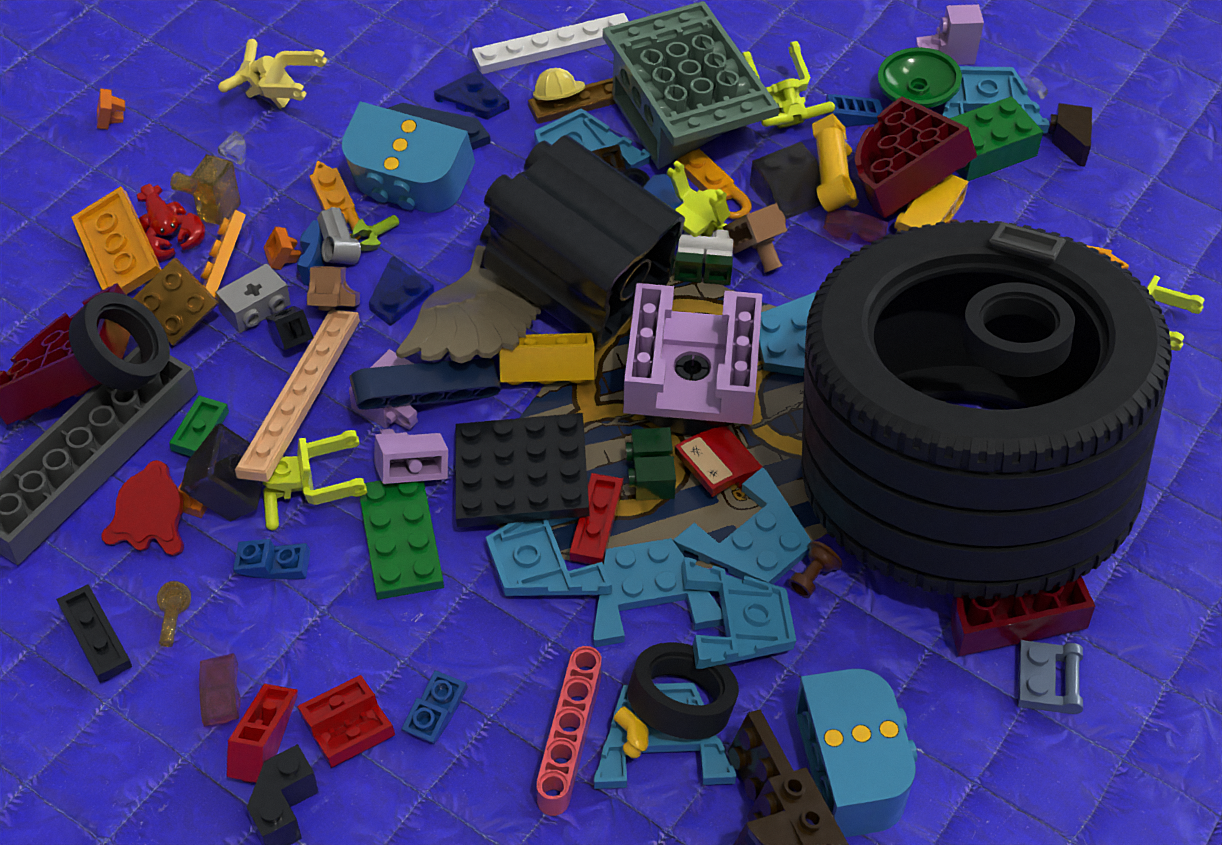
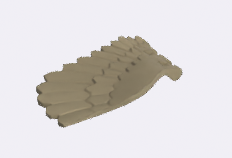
M477 245L470 270L456 282L432 293L424 301L414 327L396 350V356L402 359L421 351L422 360L432 361L442 359L449 352L451 359L460 364L470 361L475 355H479L482 358H492L499 353L502 347L514 350L519 345V337L526 338V328H531L532 320L535 321L537 314H541V308L490 270L484 269L486 247Z

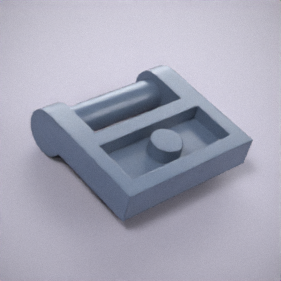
M1021 640L1018 648L1017 707L1067 714L1081 713L1083 711V698L1080 696L1079 662L1083 659V647L1076 643L1056 645ZM1056 661L1065 662V696H1055Z

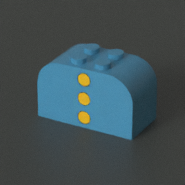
M361 101L342 139V150L356 187L376 201L395 203L406 210L416 209L427 213H436L450 208L459 199L475 164L468 131Z
M847 669L801 676L794 711L812 778L844 837L880 832L891 828L900 820L904 813L915 777V762L917 761L915 743L913 740H908L905 731L907 729L905 711L903 708H898L892 688L881 676L865 669Z

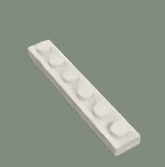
M625 13L586 21L472 49V57L482 75L605 45L606 42L602 37L603 28L625 23L629 20Z

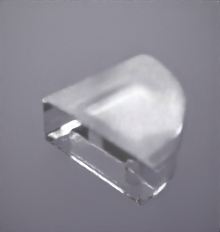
M1027 75L1023 80L1027 89L1041 100L1049 93L1046 86L1038 78Z
M234 131L217 147L219 155L239 165L244 163L247 156V146L244 137L239 132Z

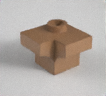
M310 267L307 305L318 306V310L324 311L336 310L338 306H357L360 304V292L354 291L348 286L345 277L346 267Z

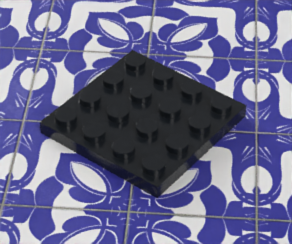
M583 413L456 424L457 528L590 516Z

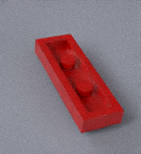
M591 473L588 484L590 516L579 517L569 552L570 560L589 564L604 562L605 552L608 547L623 489V478Z

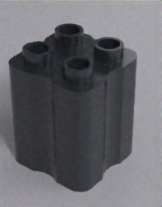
M564 135L552 145L545 140L538 143L525 161L524 172L517 174L513 179L506 174L501 175L489 187L484 198V205L490 208L489 220L480 236V243L486 247L484 267L574 333H592L594 347L600 350L632 318L636 283L667 285L672 275L675 263L674 251L682 234L685 217L569 135Z

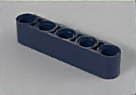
M491 358L471 359L461 364L455 361L364 368L353 372L349 377L356 406L361 410L482 399L494 396L502 390L494 361Z

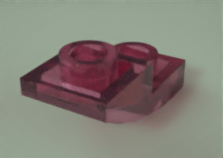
M835 210L827 212L823 228L837 238L842 237L849 241L855 232L863 240L873 242L877 239L883 240V237L886 236L888 222L860 212Z
M234 653L200 661L199 692L201 717L204 727L239 719L241 695L237 688L238 662Z

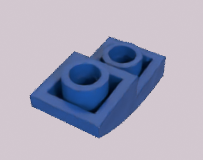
M312 220L300 238V246L304 254L298 259L297 269L303 285L306 286L310 284V267L324 265L321 254L324 239L317 220Z
M270 539L238 542L233 570L236 574L257 578L306 579L311 550L306 543L274 546Z
M434 670L421 699L416 698L401 730L435 744L457 710L468 688L467 683Z

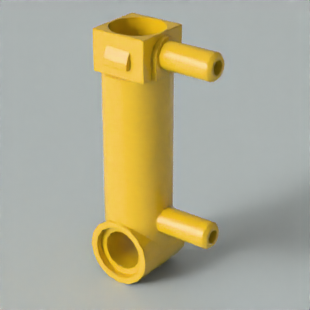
M832 113L812 123L821 185L817 187V196L823 208L830 213L845 205L851 208L856 207L859 203L855 187L849 177L847 156L852 153V148L845 141L847 139L845 126Z

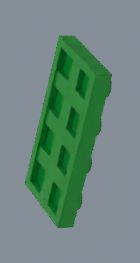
M379 480L364 483L367 487V493L360 496L377 600L444 588L424 481L383 484Z

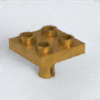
M173 258L133 297V299L143 304L154 314L162 325L168 341L173 346L177 345L219 304L212 294L177 258Z

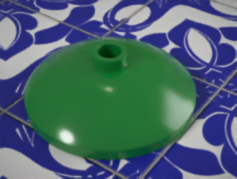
M923 47L907 48L891 54L882 62L878 70V85L886 97L895 102L903 96L926 108L936 107L952 99L959 91L962 81L960 67L954 59L941 51Z

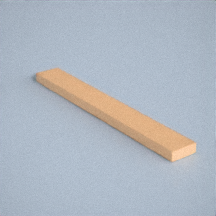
M330 310L235 468L237 478L269 481L359 324L358 312Z

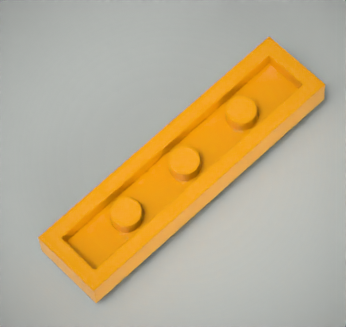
M236 209L230 219L223 218L217 231L221 238L214 241L208 254L213 257L212 261L206 262L200 278L204 279L203 286L214 298L216 296L215 291L219 288L246 214Z

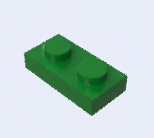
M198 396L169 442L171 451L201 459L229 413L228 405Z

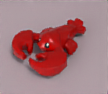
M151 184L142 186L141 193L137 194L138 202H146L147 214L139 217V220L158 262H163L176 253L174 248L162 250L165 247H172V244L168 240L157 237V235L171 236L179 226L181 227L177 236L178 242L181 243L188 237L184 243L180 244L183 250L200 245L205 238V226L200 217L193 213L184 215L186 210L176 201L166 204L159 197L162 189L158 185L153 187Z

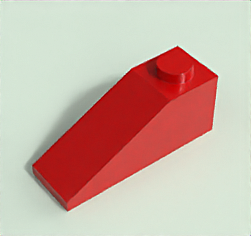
M263 684L228 739L227 777L240 779L248 783L257 782L264 761L278 753L298 696L297 689Z

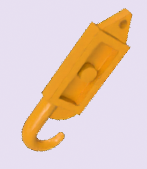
M700 149L693 150L677 159L678 162L684 165L686 177L701 191L721 189L727 194L726 201L733 198L741 205L742 208L739 211H730L728 218L739 219L750 213L752 203L749 197Z
M317 161L314 172L309 177L322 210L324 211L331 207L340 208L346 223H349L353 231L360 219L337 167L332 169L324 163ZM361 235L357 236L355 239L359 240L361 238Z

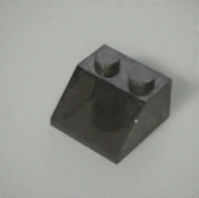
M802 142L752 161L750 186L766 206L777 203L785 219L821 205L817 196V187L821 185L819 165L817 159Z
M223 424L215 425L187 462L180 490L228 521H233L256 510L263 481L239 479L235 472V468L250 443Z

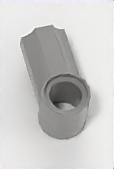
M331 207L321 211L317 219L324 239L321 247L323 260L330 263L355 265L360 258L361 246L357 239L351 238L341 209Z

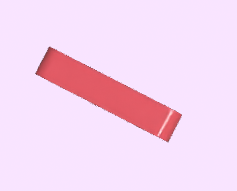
M590 646L579 647L570 656L537 778V805L544 814L549 816L560 815L569 806L601 682L602 657L599 651ZM586 666L591 667L592 669L582 670L579 668ZM575 696H581L585 699L575 701L571 698ZM566 727H574L577 730L567 732L563 729ZM558 758H566L569 761L560 764L555 762L554 760ZM549 790H558L561 792L559 795L549 796L546 794V792Z

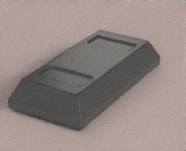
M1001 222L990 239L989 244L996 250L1051 265L1063 248L1066 239Z

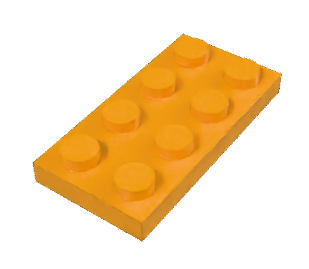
M121 186L71 217L102 290L118 283L127 295L154 278L162 270L131 200Z

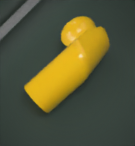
M624 706L615 714L614 721L627 731L626 738L628 741L623 745L624 753L635 759L640 757L642 751H646L648 748L649 730L642 720Z

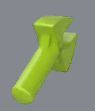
M392 215L373 226H368L361 218L350 236L351 238H356L360 235L368 236L366 240L360 242L361 251L377 250L381 244L377 236L398 226L399 219L397 216Z

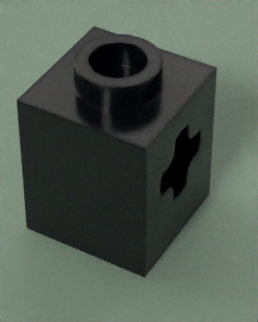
M292 306L266 317L276 346L284 350L314 338L303 309Z

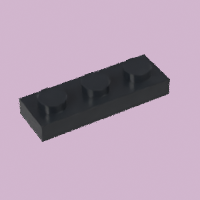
M89 584L56 599L100 683L132 667L128 655Z

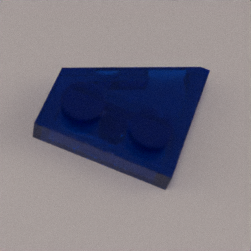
M479 70L434 91V99L437 102L442 103L445 99L456 103V109L471 112L475 116L486 120L510 109L509 100Z
M392 256L369 301V309L389 326H392L434 293V285L398 258Z

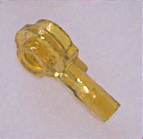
M178 581L165 583L157 594V604L160 610L164 612L159 644L163 647L173 646L178 614L185 611L192 601L189 588Z

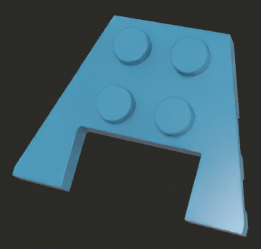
M959 66L962 73L961 86L957 94L946 102L943 116L952 118L963 114L964 111L969 112L1012 96L1043 130V133H1048L1049 121L1047 118H1042L1039 113L1040 107L1036 102L1031 101L1027 95V87L1013 67Z
M581 108L534 131L536 145L544 140L552 145L564 135H569L590 151L619 144L626 169H638L650 163L651 154L645 149L640 151L632 146L631 140L625 136L620 138L609 131L610 127Z
M816 292L761 312L759 354L764 371L803 376L807 317Z
M762 467L742 483V492L762 507L761 510L721 543H718L696 523L689 526L673 541L682 553L686 550L698 555V560L707 564L714 562L727 568L728 573L744 579V576L774 584L808 555L807 546L811 539L768 472Z
M579 517L509 523L486 536V544L505 596L606 595L612 593V585L602 562L571 571L567 570L551 526L576 520Z
M672 538L606 549L604 568L612 585V593L599 595L593 635L594 647L625 642V634L619 611L687 600L695 630L724 625L722 610L709 591L684 589L681 568L684 556Z
M684 557L681 565L684 589L719 592L726 637L695 635L692 645L696 669L793 650L796 636L786 588L748 576H744L743 580L726 575L723 568L713 565L712 569H707L695 565L697 560Z
M694 683L654 684L662 693L678 702L689 705H704ZM623 685L614 716L620 708L625 706L642 720L630 705L627 695L628 685ZM614 716L601 754L598 770H596L594 776V789L627 788L626 754L623 751V745L628 741L626 738L627 731L614 721ZM644 722L649 730V745L647 750L642 751V753L700 751L703 785L735 784L736 772L733 765H730L725 755V748L720 738H717V735L704 739H683L662 733Z

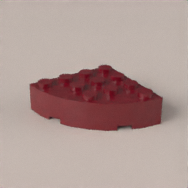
M902 96L885 108L877 116L878 122L873 127H868L862 134L856 148L855 164L867 200L876 212L886 218L896 213L899 208L911 200L920 197L923 192L932 186L941 183L956 170L965 167L968 162L977 157V153L968 127Z
M116 283L94 294L82 303L85 306L93 297L101 293L115 292L126 294L119 284ZM83 307L70 317L65 312L47 325L10 359L13 365L7 372L4 370L0 371V417L6 425L17 420L25 421L32 417L35 412L44 408L52 409L58 406L62 400L71 396L79 397L85 394L91 387L101 383L81 366L72 351L69 341L70 322ZM97 319V330L102 341L114 355L123 360L131 334L113 321Z
M1079 575L1076 581H1067L1066 585L1061 587L1055 585L1052 590L1046 592L1039 590L1037 594L1032 595L1024 593L1022 597L1017 598L1014 595L1001 599L999 596H993V599H984L981 596L973 599L967 595H961V598L953 597L950 611L951 628L958 656L1019 644L1021 640L1032 641L1088 629L1095 609V603L1081 575Z

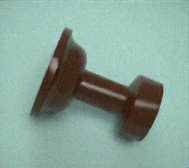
M810 541L807 546L809 551L808 558L811 563L802 574L795 572L788 580L791 589L804 598H810L816 587L813 581L821 571L831 572L832 570H840L843 565L840 557L831 548L819 541Z

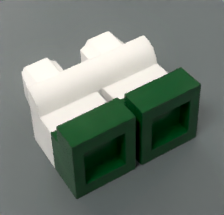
M717 229L713 232V237L701 236V234L698 237H693L686 231L684 234H681L675 260L674 281L701 283L702 266L705 263L704 283L731 285L733 239H730L729 232Z

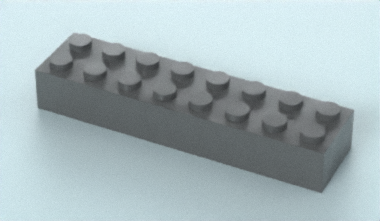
M139 346L123 360L131 364H141L142 354ZM169 355L164 369L140 389L121 391L101 383L94 386L0 473V554L19 565L198 392L192 368Z

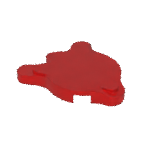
M158 460L148 463L144 470L130 477L122 485L116 499L114 518L102 532V540L106 544L117 545L123 541H129L135 549L146 551L151 541L157 539L167 554L176 556L182 553L184 543L178 532V523L182 515L184 501L182 493L179 492L176 484L173 482L169 467L165 463Z

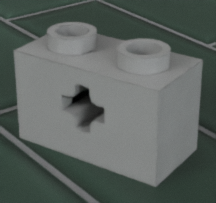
M267 263L215 291L220 313L239 333L257 325L266 319L267 316L280 312L285 307L291 305L287 284Z

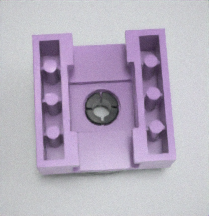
M636 283L624 380L623 413L643 415L650 422L661 428L670 427L671 432L692 435L718 427L729 426L732 423L752 424L756 392L762 294L725 291L722 315L672 311L674 286Z

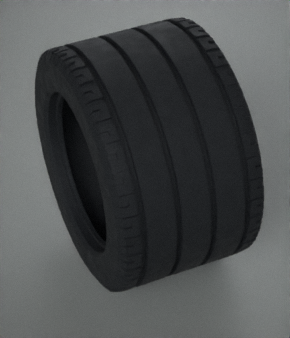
M965 220L963 223L950 221V223L938 222L933 226L926 224L922 225L921 228L915 226L909 228L908 231L901 230L895 232V235L888 234L883 237V240L877 239L871 242V245H864L860 248V251L850 254V258H844L841 264L837 265L832 273L827 275L825 282H822L819 290L816 291L807 317L801 467L805 492L815 516L820 519V523L823 528L827 529V533L832 538L836 537V542L841 547L845 546V551L848 554L856 555V559L861 563L866 562L868 568L874 571L878 569L882 575L886 577L892 576L896 582L902 583L904 581L908 583V586L914 588L919 586L926 592L934 590L938 591V594L941 595L949 593L953 594V597L961 598V595H967L973 599H977V596L984 597V599H993V596H999L1001 599L1008 598L1009 595H1014L1017 598L1022 597L1024 593L1032 595L1037 594L1039 590L1046 592L1052 590L1055 585L1061 587L1066 585L1067 581H1076L1079 575L1085 576L1090 573L1091 568L1097 569L1102 561L1105 562L1112 553L1115 554L1119 546L1129 536L1141 510L1172 359L1169 328L1162 314V309L1158 304H1155V299L1152 295H1149V290L1142 286L1136 277H1132V272L1122 269L1121 264L1117 261H1111V257L1106 254H1099L1097 249L1093 247L1088 248L1087 244L1083 242H1074L1070 237H1061L1060 233H1048L1044 229L1031 228L1032 226L1024 225L1023 228L1066 239L1063 248L1051 265L996 250L989 244V241L1002 221L988 223V221L980 220V222ZM1017 282L1037 285L1051 290L1062 297L1071 307L1075 317L1071 350L1068 358L1053 371L1032 377L1006 376L980 366L968 355L963 345L965 311L968 302L975 294L993 285ZM1022 316L999 317L984 325L993 335L1016 343L1037 342L1048 338L1052 334L1050 329L1044 324ZM940 400H981L1006 405L1015 409H978L954 405Z

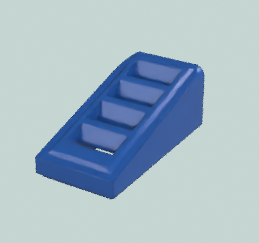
M830 94L826 97V102L831 101L835 104V110L827 113V116L833 113L844 126L877 123V116L883 111L879 99ZM870 109H875L876 113L870 112Z

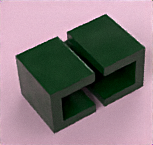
M670 427L632 429L631 442H625L626 462L632 461L633 467L628 468L629 488H635L636 501L675 499L676 474L674 457L671 456L673 448Z

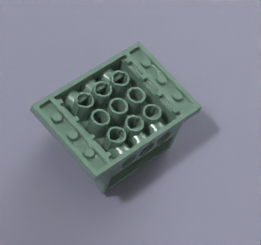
M705 1L603 28L602 37L614 54L612 87L614 101L646 151L651 154V159L658 169L729 131L776 117L779 114L778 104Z

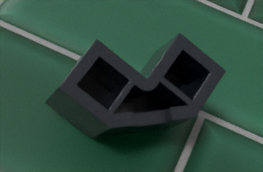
M298 744L264 761L248 802L247 811L250 821L262 845H291L302 839L297 819L290 807L319 793L314 771Z

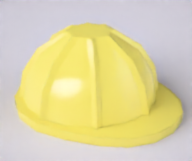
M549 68L539 75L533 97L537 100L545 101L566 98L584 90L585 83L575 81L574 77L564 69Z

